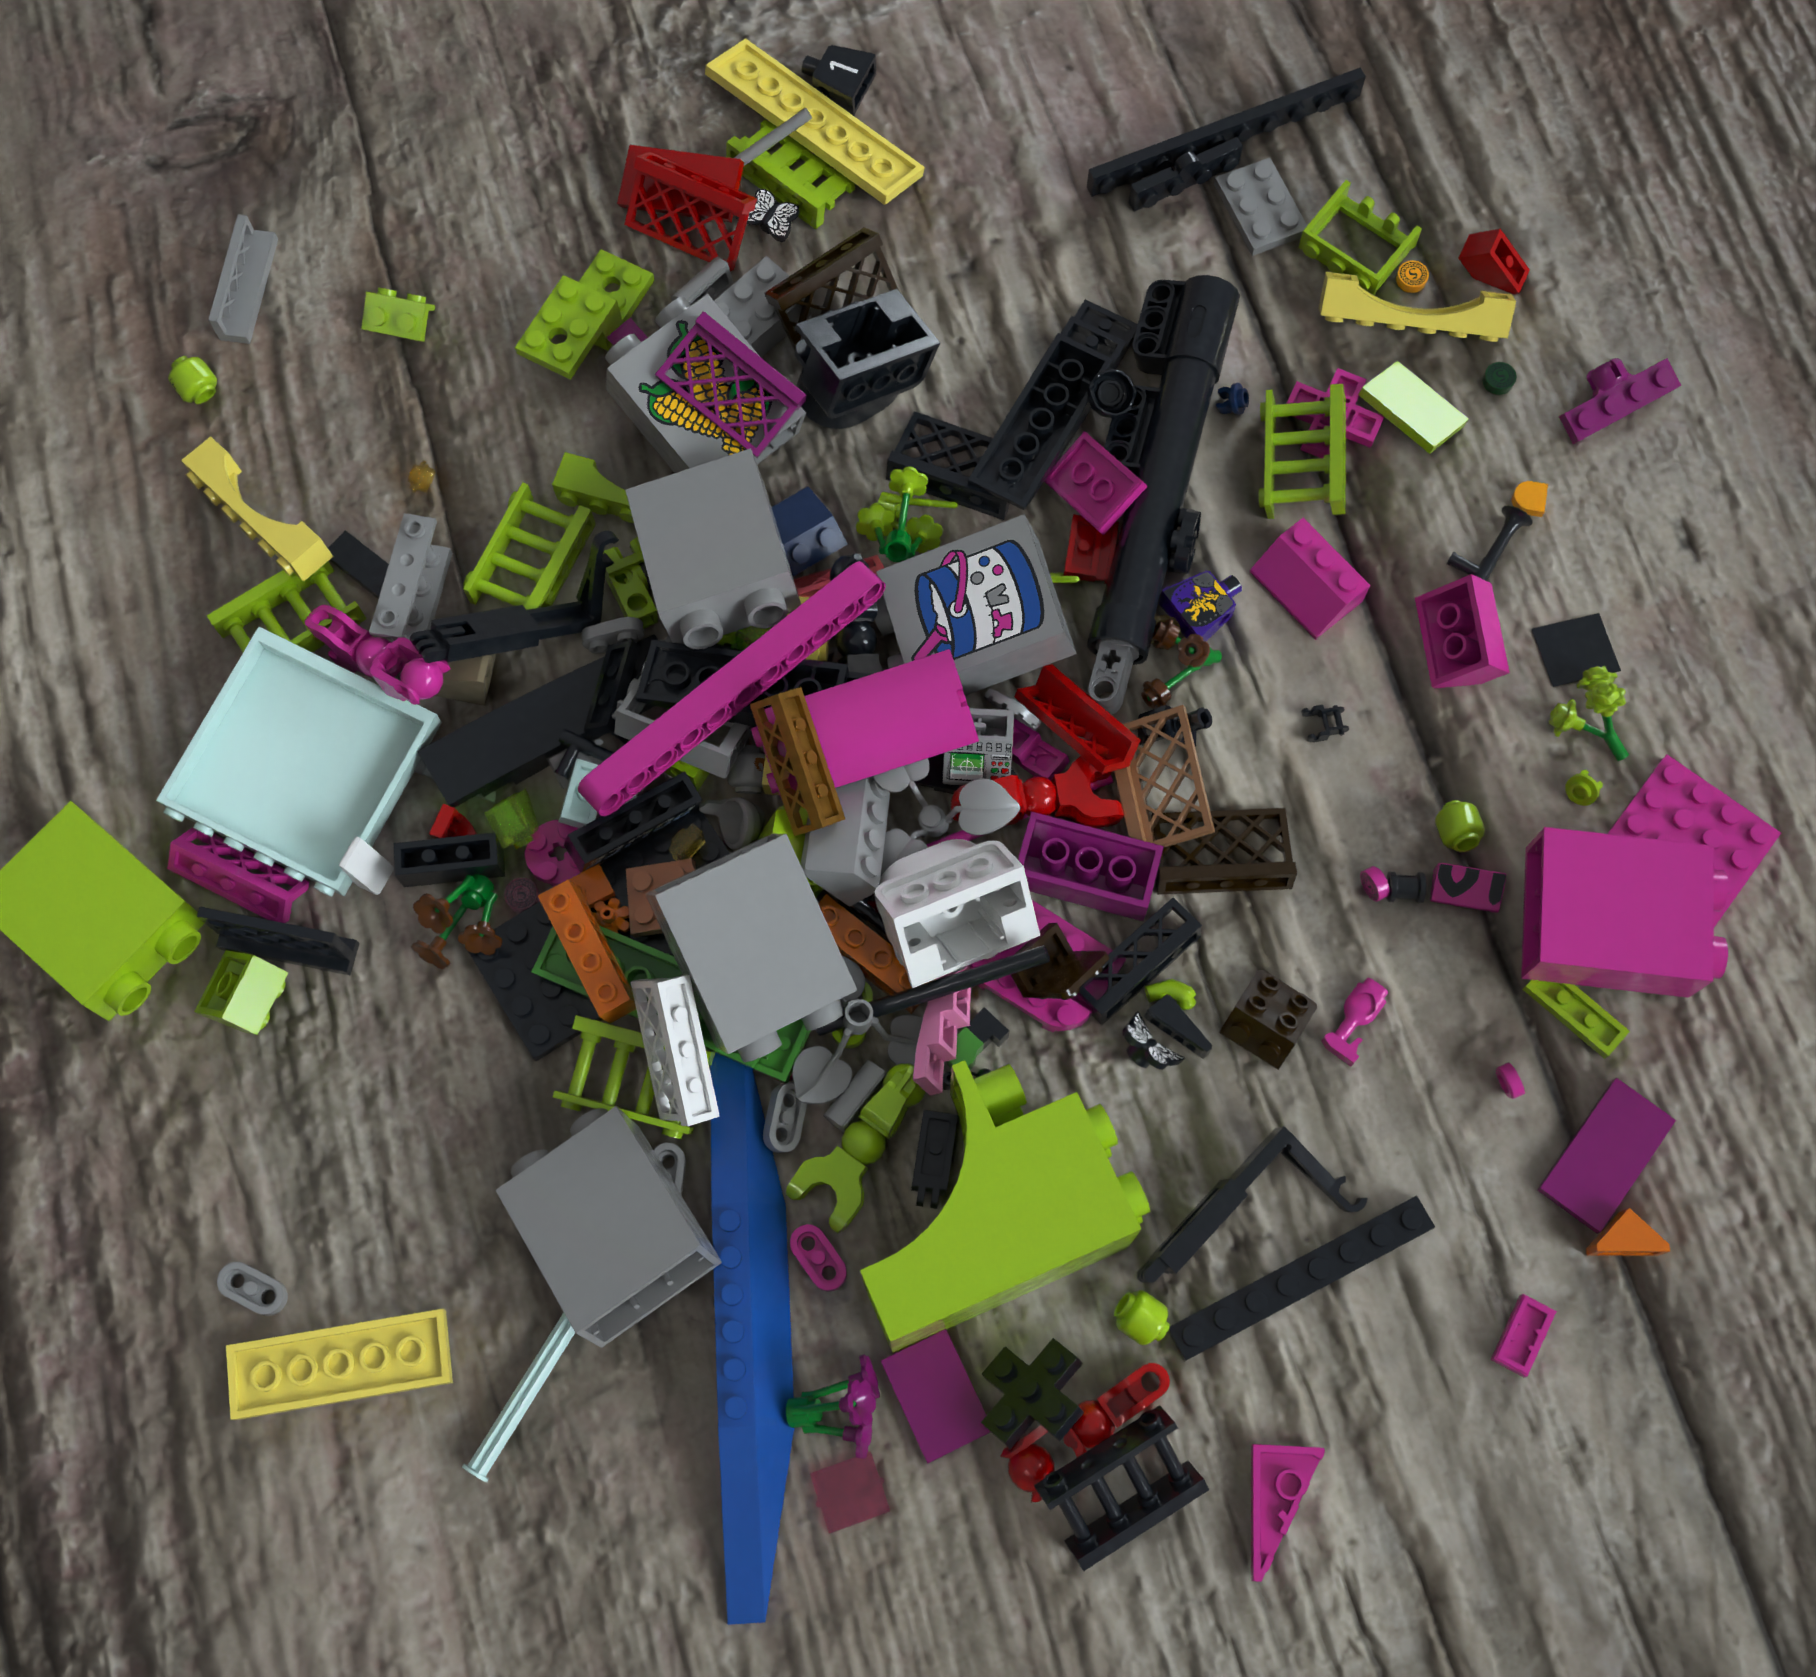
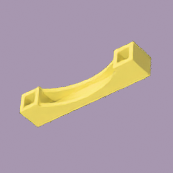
M1325 272L1319 312L1321 316H1325V320L1331 322H1343L1345 318L1356 320L1355 323L1362 326H1374V323L1378 322L1386 323L1387 328L1394 330H1405V326L1418 327L1417 331L1426 334H1436V330L1449 331L1448 335L1453 337L1466 338L1467 334L1480 335L1479 338L1482 340L1497 342L1499 338L1508 339L1516 300L1512 294L1480 291L1478 298L1459 305L1432 309L1412 308L1390 303L1374 296L1359 285L1357 275Z
M211 436L181 460L189 470L185 475L198 490L203 486L205 488L203 493L215 506L221 503L223 505L221 510L233 523L239 520L241 522L239 527L252 541L257 537L260 540L257 544L270 558L276 555L278 557L276 560L277 564L289 576L294 572L304 582L334 557L322 539L303 521L297 525L278 522L259 514L244 503L237 475L242 471L231 455Z

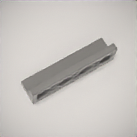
M237 215L208 321L221 341L250 344L278 243V237L275 232L254 230L247 215Z

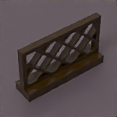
M865 227L764 293L768 303L774 306L794 350L797 343L801 340V335L793 328L797 322L790 321L785 311L793 305H803L798 323L807 320L810 307L821 310L820 315L829 310L835 311V309L830 308L835 291L846 294L843 308L852 303L853 296L863 298L864 300L872 298L878 279L886 282L889 291L898 289L880 246L883 245L879 233ZM873 253L876 259L873 273L862 271L865 258ZM846 270L853 272L848 290L836 287L840 274ZM860 274L871 277L866 295L855 292ZM820 287L828 289L823 306L812 303L814 293Z
M1286 809L1210 811L1215 833L1209 834L1206 838L1203 836L1195 838L1194 840L1199 845L1190 854L1178 844L1164 847L1156 881L1157 895L1292 889L1297 876L1296 862H1293ZM1199 811L1190 812L1182 825L1192 830V827L1197 822H1203L1202 814ZM1181 812L1163 813V815L1174 821L1181 814ZM1162 818L1159 819L1153 829L1155 840L1167 837L1160 831V824L1169 822ZM1264 819H1278L1279 829L1273 836L1259 826ZM1239 820L1248 828L1238 837L1225 827L1230 821ZM1252 831L1267 841L1258 851L1244 841ZM1219 832L1233 842L1225 852H1222L1210 843ZM1272 845L1283 853L1284 861L1271 862L1262 854ZM1237 847H1240L1252 858L1247 863H1237L1229 855ZM1206 848L1218 859L1213 864L1204 865L1195 857ZM1171 849L1185 859L1179 866H1164L1163 857Z

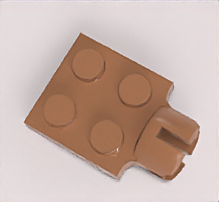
M692 858L626 869L630 934L633 937L663 933L645 893L696 870L695 861Z

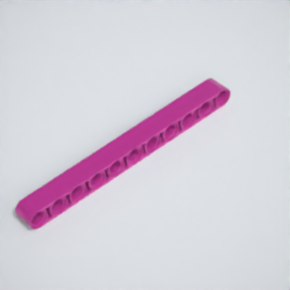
M859 561L850 565L588 773L579 783L578 792L601 816H607L615 812L877 602L883 595L886 584L863 562Z

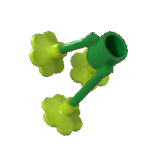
M914 467L893 470L890 475L889 488L894 492H898L902 498L898 528L893 530L892 522L895 516L892 510L885 509L881 503L877 502L873 503L869 508H861L858 511L859 521L856 523V530L859 534L866 535L870 541L878 540L880 545L879 553L885 554L890 561L902 562L914 557L915 551L925 553L928 549L933 550L940 547V537L943 534V528L940 524L934 523L930 515L924 514L920 518H910L907 522L908 530L905 531L909 500L914 495L922 496L926 493L928 477L923 473H918Z

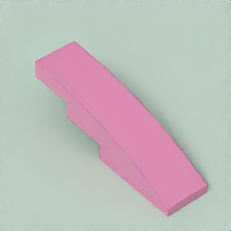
M970 965L966 966V967H965L964 969H962L961 971L951 972V973H949V974H946V975H944V976H941V977L937 978L936 980L941 979V978H944V977H947V976H950V975H953V974H956V973H959V972H962V971L969 970V969H970ZM971 988L930 1000L927 1003L916 1046L913 1081L930 1096L943 1093L944 1062L956 1059L957 1029L970 1026Z

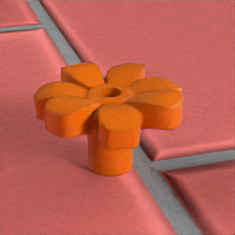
M611 898L608 905L600 900L594 904V909L597 913H593L599 926L618 933V930L627 933L630 929V923L624 919L629 918L628 906L620 908L621 903L617 898Z

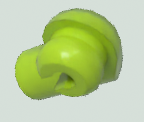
M1168 979L1144 987L1149 1003L1160 1000L1168 994L1174 1000H1177V1004L1182 1010L1192 1009L1196 1005L1194 989L1175 979Z

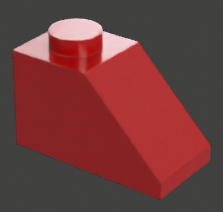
M1501 228L1469 234L1458 257L1473 279L1514 295L1520 293L1530 271Z

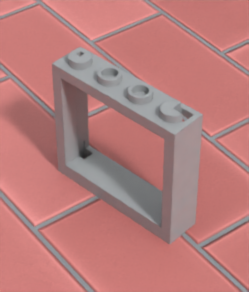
M669 635L665 640L660 639V641L672 642ZM641 676L639 679L634 678L631 681L624 701L619 700L617 702V709L612 715V718L616 719L614 734L628 740L634 738L654 722V720L639 715L646 704L636 701L635 698ZM734 722L719 747L702 741L683 756L680 761L725 779L752 736L751 728L753 727Z

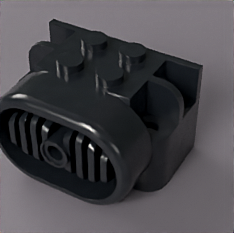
M898 289L860 302L855 301L849 306L835 311L829 310L823 315L796 324L795 329L803 338L797 343L794 350L796 359L803 367L796 387L806 394V401L801 406L806 412L805 416L814 423L826 428H850L884 410L895 400L898 394L913 389L924 380L940 342Z

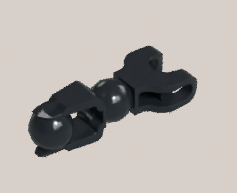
M858 553L841 556L834 562L831 568L830 581L855 562H863L868 568L869 565L864 561L861 554ZM876 602L837 633L835 643L838 652L843 656L837 662L848 664L850 672L874 674L884 670L879 662V654H873L877 644V636L875 630L869 625L875 622L874 618L877 616Z

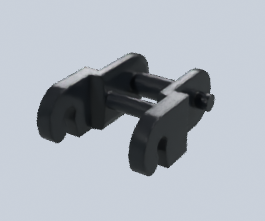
M1323 705L1313 706L1311 710L1308 708L1302 709L1303 717L1315 715L1322 717L1325 731L1319 732L1317 736L1315 734L1308 735V742L1328 740L1330 735H1344L1349 730V726L1343 725L1341 713L1345 711L1344 707L1334 705L1332 708L1324 709ZM1334 715L1336 727H1329L1327 716Z

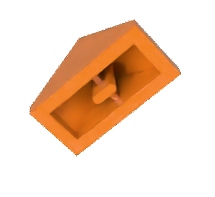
M1630 1208L1617 1213L1586 1248L1587 1256H1659L1670 1252V1244Z

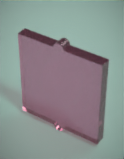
M871 1451L867 1453L865 1459L854 1457L810 1473L818 1498L816 1506L821 1507L829 1534L890 1512L882 1487L884 1479L882 1477L879 1478Z

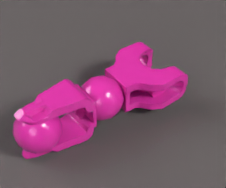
M320 605L315 608L304 622L310 632L331 649L328 652V656L334 664L350 672L356 673L359 671L368 677L374 678L386 695L401 701L407 700L413 705L420 704V700L430 699L438 694L444 683L443 673L451 669L446 660L426 663L411 641L405 637L397 638L393 642H390L387 638L373 637L368 630L360 627L345 613L328 605ZM324 619H332V624L328 628L318 624ZM401 671L400 680H398L395 677Z

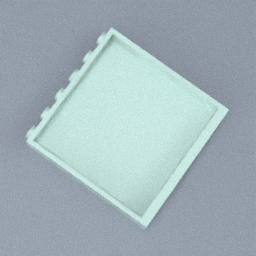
M258 627L156 801L165 807L163 813L179 822L187 818L195 822L194 829L209 837H212L214 832L225 837L223 843L237 851L242 852L244 847L256 852L253 857L256 860L270 867L276 862L286 867L283 872L286 875L300 882L306 877L316 882L313 888L330 897L333 896L334 892L345 896L353 881L339 866L340 861L356 836L363 839L371 847L374 845L421 760L417 751L430 745L442 722L436 713L417 704L413 705L407 700L401 701L388 696L379 685Z

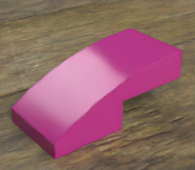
M1014 719L1012 761L1033 776L1046 777L1052 780L1054 774L1061 773L1070 762L1068 755L1044 742L1038 732Z

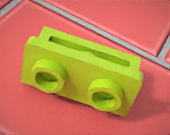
M378 287L377 293L366 292L361 329L416 341H425L428 312L435 310L434 304L425 303V296L407 293V299L396 297L397 291L380 287Z

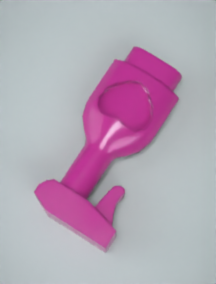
M1366 978L1363 983L1358 982L1345 1000V1019L1335 1033H1328L1321 1040L1328 1051L1350 1067L1359 1057L1357 1055V1048L1362 1039L1357 1038L1350 1045L1346 1040L1357 1026L1369 1024L1376 1018L1386 1004L1384 998L1388 994L1387 989L1371 978Z

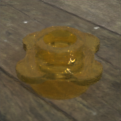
M425 460L420 465L415 464L408 476L407 481L411 483L410 488L414 493L417 490L425 493L433 481L435 470L430 468Z

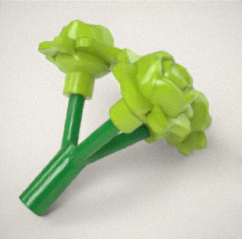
M1605 666L1592 667L1583 672L1582 679L1576 685L1578 689L1583 688L1588 691L1585 693V698L1587 699L1585 706L1587 709H1594V712L1597 714L1601 713L1605 730L1602 731L1586 724L1585 719L1578 717L1576 702L1574 699H1570L1567 704H1556L1550 713V720L1548 722L1555 727L1553 733L1556 737H1559L1563 731H1568L1570 728L1579 732L1585 730L1603 738L1617 761H1621L1629 756L1613 728L1612 715L1618 710V706L1626 704V699L1624 698L1625 689L1617 688V685L1613 683L1618 677L1617 673L1608 672Z

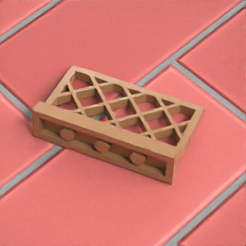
M1180 705L1124 723L1123 725L1130 731L1143 727L1152 731L1143 748L1138 746L1137 751L1140 753L1136 756L1135 752L1130 766L1114 771L1128 836L1168 847L1215 833L1186 707ZM1179 716L1181 727L1174 738L1161 732L1167 720ZM1158 735L1171 742L1162 759L1149 752ZM1182 737H1184L1185 744L1180 742ZM1177 746L1187 750L1188 758L1181 769L1168 763ZM1146 755L1159 762L1150 779L1141 775L1139 770ZM1165 766L1178 772L1169 790L1156 783ZM1190 767H1191L1192 775H1190V774L1187 773V772L1189 771ZM1184 777L1194 781L1196 788L1189 800L1175 794ZM1142 780L1147 783L1145 787H1143ZM1153 786L1166 793L1157 810L1149 807L1146 801ZM1172 797L1186 804L1176 821L1163 815ZM1197 799H1198V801H1199L1200 807H1198L1197 805H1195V802L1197 801ZM1193 808L1202 814L1204 826L1190 830L1182 824ZM1149 811L1154 814L1152 819L1150 818ZM1160 818L1173 824L1167 837L1155 840L1153 829ZM1179 829H1182L1183 831H1185V832H1182V833H1178Z

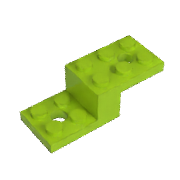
M600 249L579 282L565 275L561 277L516 344V353L571 380L593 345L609 351L612 344L607 337L632 316L655 281L654 274ZM615 283L620 285L617 291L607 292L604 290L609 284ZM562 334L567 336L563 343L554 344L551 342L552 338L556 335Z

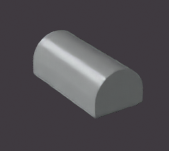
M715 257L671 297V300L674 301L679 297H685L690 305H692L707 293L715 300L734 283L728 263L720 257Z
M867 1060L852 1078L848 1088L833 1102L823 1116L844 1133L848 1126L861 1120L859 1115L863 1107L883 1088V1079L886 1072L873 1062Z

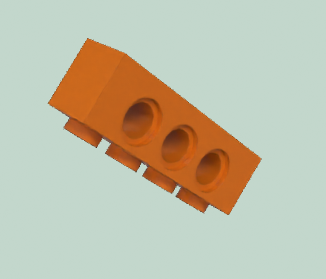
M568 879L539 895L538 898L599 1017L611 1024L634 1011L636 1006L632 988L580 888Z
M826 894L818 904L841 955L855 962L862 970L865 978L887 995L912 988L906 968L897 960L893 946ZM919 1004L905 1009L912 1014Z

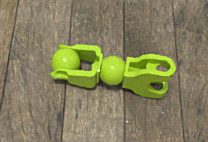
M900 1063L887 1071L883 1079V1088L861 1110L859 1115L861 1120L852 1123L845 1129L841 1138V1148L836 1146L830 1155L814 1157L804 1161L786 1188V1196L792 1200H801L817 1185L826 1184L831 1186L836 1192L837 1204L829 1217V1225L837 1234L843 1232L864 1206L865 1193L862 1186V1178L868 1171L866 1165L876 1162L882 1156L885 1150L886 1138L889 1140L897 1132L908 1108L918 1104L924 1098L926 1092L913 1081L914 1065L911 1063Z

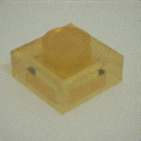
M693 823L686 830L683 828L678 831L669 847L673 858L676 861L692 858L706 843L703 831Z

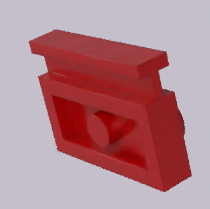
M1073 514L1063 576H1078L1079 580L1091 582L1098 580L1104 581V584H1106L1115 553L1119 522L1116 521L1103 535L1083 516Z

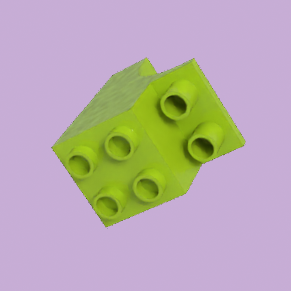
M965 1060L951 1066L950 1096L959 1117L964 1144V1159L956 1185L939 1215L913 1242L897 1253L860 1270L864 1287L892 1353L898 1352L944 1329L947 1330L1092 1265L1130 1246L1141 1231L1139 1224L1143 1222L1142 1216L1150 1213V1207L1135 1174L1130 1171L1117 1177L1108 1158L1112 1157L1110 1148L1118 1145V1139L1110 1118L1101 1104L1085 1110L1078 1093L1075 1092L1023 1115L1021 1106L1027 1104L1026 1097L1019 1079L1010 1064L973 1079Z

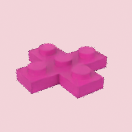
M1337 368L1330 385H1344L1346 396V438L1371 448L1384 420V416L1356 405L1360 397L1358 394L1367 379ZM1297 381L1286 404L1324 401L1325 397H1330V385L1325 393ZM1325 414L1292 416L1310 423L1309 430L1324 429V426H1330V416L1325 417ZM1325 442L1302 444L1300 450L1319 458H1324V455L1330 454V445H1325Z

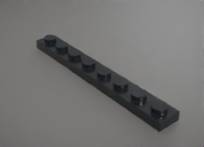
M1415 1196L1170 1326L1168 1332L1185 1362L1434 1229L1435 1225L1418 1196Z

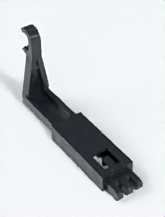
M602 531L593 538L588 563L576 596L577 602L526 610L523 605L434 619L431 620L430 630L414 632L410 636V641L426 663L443 660L453 662L536 647L539 645V640L581 633L584 628L601 623L606 567L614 564L612 559L606 553L603 554L606 545L610 543L615 544L619 539L612 531Z
M1285 1126L1275 1128L1231 1177L1220 1180L1138 1270L1137 1279L1142 1283H1154L1164 1272L1166 1274H1177L1248 1196L1245 1190L1280 1152L1344 1212L1351 1213L1362 1210L1368 1198H1356L1355 1204L1351 1205L1339 1192L1340 1186L1346 1183V1177L1342 1176L1334 1179Z

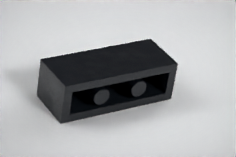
M496 832L394 843L395 877L404 887L464 881L467 875L473 876L475 874L483 875L487 878L505 877L504 845Z

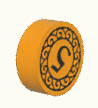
M1410 260L1404 262L1399 267L1396 275L1398 287L1408 293L1421 291L1429 277L1428 269L1419 261Z

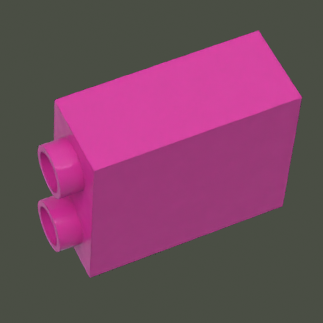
M1544 827L1525 849L1521 979L1686 998L1691 997L1712 983L1713 978L1720 979L1727 967L1728 944L1724 937L1714 936V911L1720 912L1725 906L1728 895V876L1724 870L1714 869V846Z

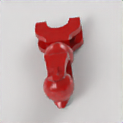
M1082 756L1078 757L1066 772L1054 774L1052 780L1046 777L1034 776L1022 783V779H1018L1017 775H1009L993 780L1000 784L1021 807L1018 814L1006 825L1016 824L1019 820L1023 819L1025 814L1030 817L1031 811L1047 816L1054 812L1055 817L1065 816L1077 824L1093 828L1113 826L1124 818L1123 807L1118 800L1101 799L1093 793L1090 784L1093 782L1107 779L1112 772L1101 774ZM1101 756L1105 761L1109 760L1108 758ZM965 785L960 786L954 792L951 798V810L955 806H961L959 794ZM960 812L953 817L954 820L959 821Z
M1157 1363L1145 1364L1098 1397L1097 1400H1086L1077 1404L1084 1414L1064 1436V1444L1071 1447L1076 1456L1079 1457L1088 1451L1086 1448H1093L1112 1436L1115 1426L1118 1428L1166 1393L1170 1385L1166 1369ZM1146 1372H1153L1159 1378V1386L1155 1391H1147L1141 1384L1142 1376ZM1041 1425L1017 1441L1011 1449L1008 1447L1004 1448L1000 1456L1009 1459L1008 1474L1012 1483L1020 1490L1032 1492L1031 1503L1042 1500L1034 1485L1043 1480L1046 1475L1055 1471V1463L1051 1454L1044 1447L1032 1444L1048 1433Z

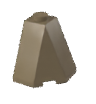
M496 654L448 662L451 669L443 673L444 683L439 693L435 696L485 706Z

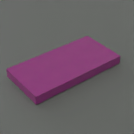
M1618 1078L1613 1079L1537 1190L1596 1234L1600 1233L1676 1120Z

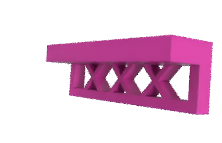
M192 827L170 843L168 870L267 920L287 923L290 920L292 902L309 888V881L303 879L300 882L283 873L285 869L275 864L272 867L263 864L253 858L255 854L245 849L242 852L237 851L224 844L225 839L215 834L209 837ZM198 839L208 845H195L191 842ZM218 855H230L237 860H225ZM258 869L265 874H253L247 870ZM276 884H288L293 888L287 891Z

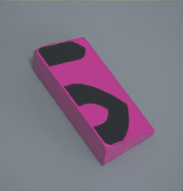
M1438 863L1433 870L1430 901L1498 913L1506 883V874Z

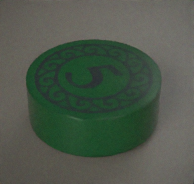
M1495 362L1487 367L1482 382L1490 393L1503 395L1512 389L1517 375L1511 365L1504 362Z

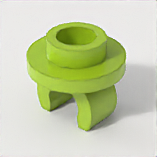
M1582 770L1579 774L1571 776L1565 785V791L1569 799L1581 806L1594 803L1599 797L1600 789L1603 787V783L1601 781L1596 782L1588 775L1589 772L1587 770Z

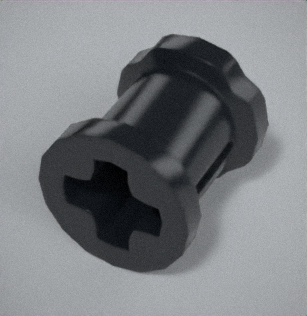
M1388 872L1386 877L1390 887L1389 896L1386 897L1388 902H1394L1395 899H1415L1417 903L1424 902L1426 896V877L1423 872H1418L1416 876L1396 875L1395 872Z

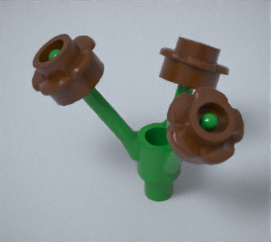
M1168 619L1165 622L1159 621L1156 624L1152 638L1155 644L1154 647L1157 649L1162 647L1169 650L1174 643L1177 644V650L1179 651L1178 659L1183 665L1188 667L1166 683H1163L1158 678L1151 682L1145 681L1143 683L1144 689L1141 696L1150 708L1166 705L1171 700L1170 688L1191 673L1199 670L1202 666L1219 663L1222 659V653L1219 650H1212L1209 644L1203 641V637L1198 634H1190L1188 638H1179L1180 627L1173 624L1172 619Z

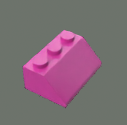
M1304 517L1281 534L1250 569V573L1315 640L1361 604L1370 587V584Z
M1470 574L1415 598L1432 688L1478 685L1510 673L1492 583Z

